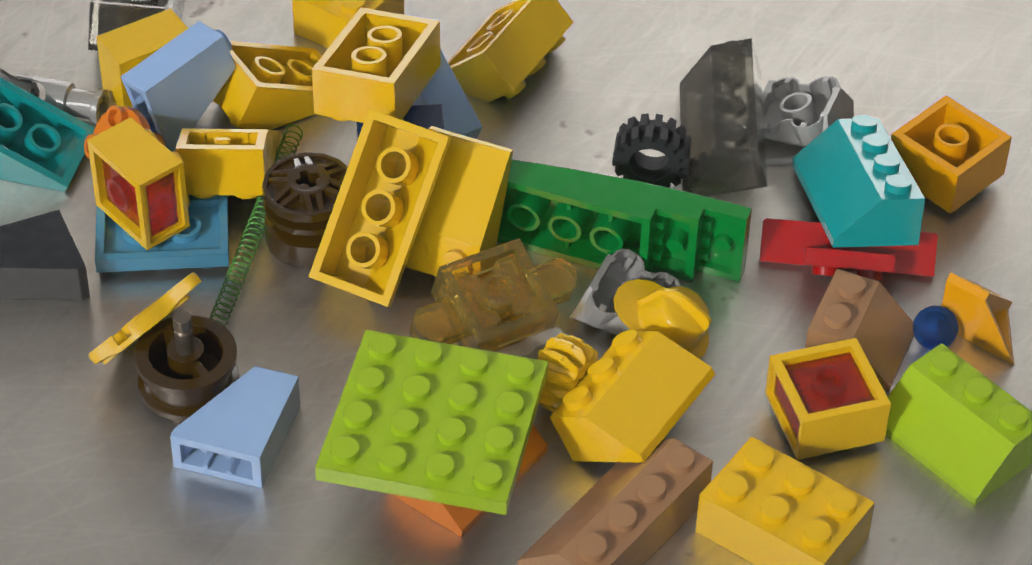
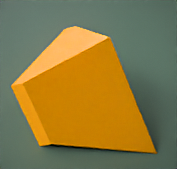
M950 272L946 280L938 325L1014 365L1009 308L1012 301L974 281Z

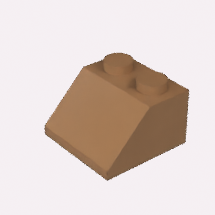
M836 269L808 327L805 348L857 338L884 391L890 392L916 333L917 326L879 281Z

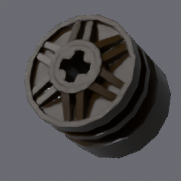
M304 152L289 155L279 160L265 173L262 192L264 197L263 207L266 213L264 219L266 242L270 252L281 262L296 268H312L348 168L339 159L324 153Z

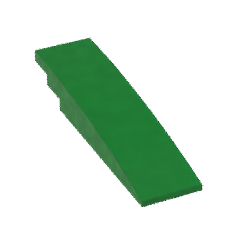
M512 159L497 242L597 270L608 254L613 255L617 250L629 249L641 257L645 266L644 270L650 273L665 272L677 279L693 283L699 271L740 283L745 272L752 208L644 182Z

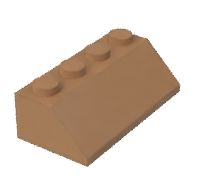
M671 438L662 440L644 463L617 462L517 560V565H644L698 510L699 495L711 482L713 460L679 440Z

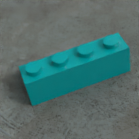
M856 115L852 119H837L793 157L792 166L833 248L919 245L925 197L879 118L869 115Z

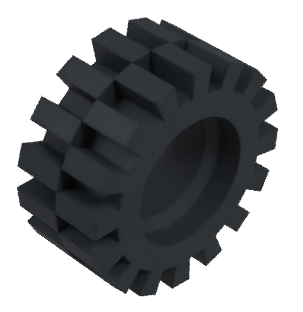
M648 113L641 114L640 121L635 116L629 118L628 124L623 123L616 135L612 166H615L614 172L617 176L623 175L624 179L670 188L672 183L677 187L681 184V179L686 178L689 169L692 140L690 135H686L687 129L683 125L676 128L677 120L671 117L667 123L663 122L662 114H656L655 120H650ZM644 149H653L660 151L665 155L660 157H651L644 155L639 151Z

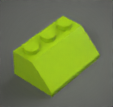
M942 343L910 364L888 395L891 407L886 436L973 505L982 501L1032 464V411Z

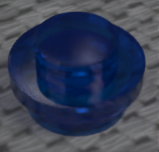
M929 306L921 310L915 317L913 334L916 341L926 349L932 350L941 343L949 347L957 337L958 322L955 315L947 308Z

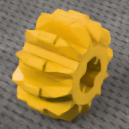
M560 333L556 337H551L547 340L545 348L538 351L537 358L538 360L548 361V375L539 405L554 412L563 402V397L579 384L588 373V368L598 360V351L585 343L584 340L573 335L568 336Z

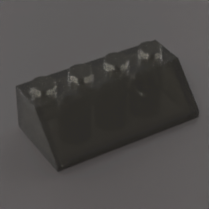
M752 38L711 45L680 82V126L683 125L687 129L686 135H690L692 140L689 169L686 178H682V191L709 197L767 187L762 79Z

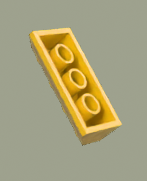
M369 108L308 277L391 308L452 138Z

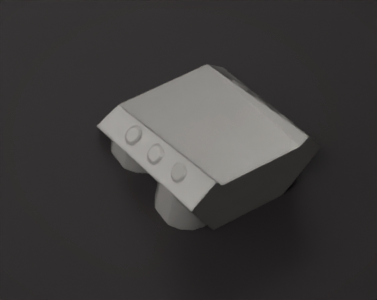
M794 77L781 78L777 81L769 80L745 126L747 134L804 148L837 119H852L854 117V100L840 87L835 77H820L809 84L800 83Z
M620 249L613 255L608 254L604 258L569 318L618 335L630 330L619 319L614 310L613 298L619 286L626 281L636 279L653 281L665 288L681 286L678 279L668 273L659 272L653 274L644 270V262L639 255L629 249Z

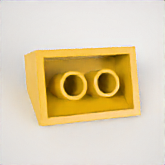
M514 0L496 9L453 55L448 64L465 94L488 103L502 96L510 99L524 89L526 86L524 79L527 76L534 74L545 65L546 60L544 56L556 50L565 42L566 38L563 34L574 22L557 0Z
M627 330L618 334L613 339L609 349L598 361L588 368V373L579 384L563 397V402L550 416V419L573 461L644 463L716 374L711 366L658 331Z

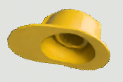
M642 279L626 281L618 287L613 298L614 310L619 319L630 330L658 331L697 358L702 357L706 353L709 345L708 327L711 325L712 319L709 316V310L705 301L699 294L690 288L682 286L665 288L653 281Z

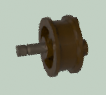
M187 310L176 311L173 317L158 322L140 337L135 347L134 359L139 374L138 391L141 400L152 412L170 419L174 423L181 424L239 379V371L236 365L237 345L231 332L221 323L207 317L191 315Z

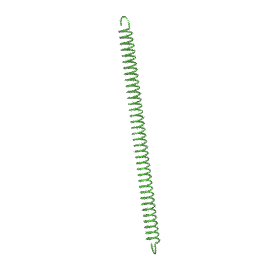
M290 124L286 127V130L290 126L299 128L301 135L295 131H287L283 134L281 143L276 151L275 163L277 159L281 160L287 157L283 153L288 155L293 153L294 155L300 143L298 139L293 136H285L287 133L293 132L299 135V140L301 141L303 132L297 125ZM285 138H293L298 143L295 145L292 142L285 141ZM263 196L257 198L239 246L234 254L232 264L229 267L209 317L213 319L214 316H217L220 319L226 320L225 324L217 321L223 326L228 324L227 319L231 317L230 313L233 312L235 301L238 300L237 296L240 294L242 284L245 282L244 278L247 277L249 267L252 265L251 261L254 260L258 244L261 242L260 239L265 232V225L263 226L252 220L255 218L260 222H265L263 218L255 216V213L263 217L266 215L265 212L257 211L258 207L264 210L263 206L259 205L260 202L263 203L264 201L261 199ZM253 224L256 227L263 228V231L261 232L257 228H251L250 225ZM251 229L253 232L261 234V236L258 237L255 234L248 233V230ZM246 235H249L251 238L259 239L258 243H256L254 240L246 239ZM247 241L250 244L256 245V248L245 245L243 242ZM244 246L249 250H254V253L252 254L249 251L242 250L241 247ZM242 252L247 256H252V259L250 260L245 256H240L239 253ZM237 258L250 262V264L246 265L243 262H238ZM237 263L242 267H247V271L235 267L234 264ZM235 269L240 273H245V276L242 277L237 273H233L232 270ZM233 275L236 278L243 279V281L240 283L238 280L231 279L229 276ZM227 281H231L234 284L240 285V288H237L233 285H228ZM225 287H229L233 290H238V293L235 294L234 292L226 291ZM226 292L228 295L235 296L236 299L224 297L222 293ZM224 298L226 301L233 302V305L230 306L227 303H223L220 299ZM221 304L224 307L231 308V311L228 312L225 309H221L218 305ZM219 310L222 313L228 314L229 317L226 318L223 315L216 314L215 311Z

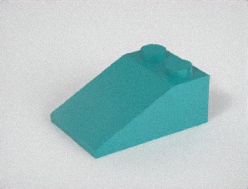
M0 77V180L65 192L85 154V139L88 135L93 134L95 128Z

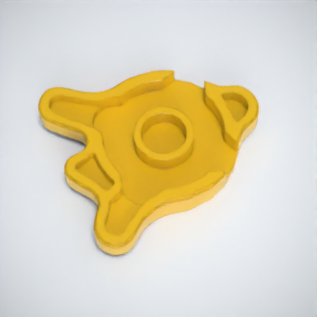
M192 272L125 324L115 335L110 336L88 354L90 360L94 365L99 363L107 364L137 341L149 329L190 298L188 293L202 282L196 273Z

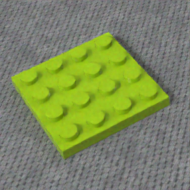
M365 330L315 466L316 480L506 515L548 375V361Z

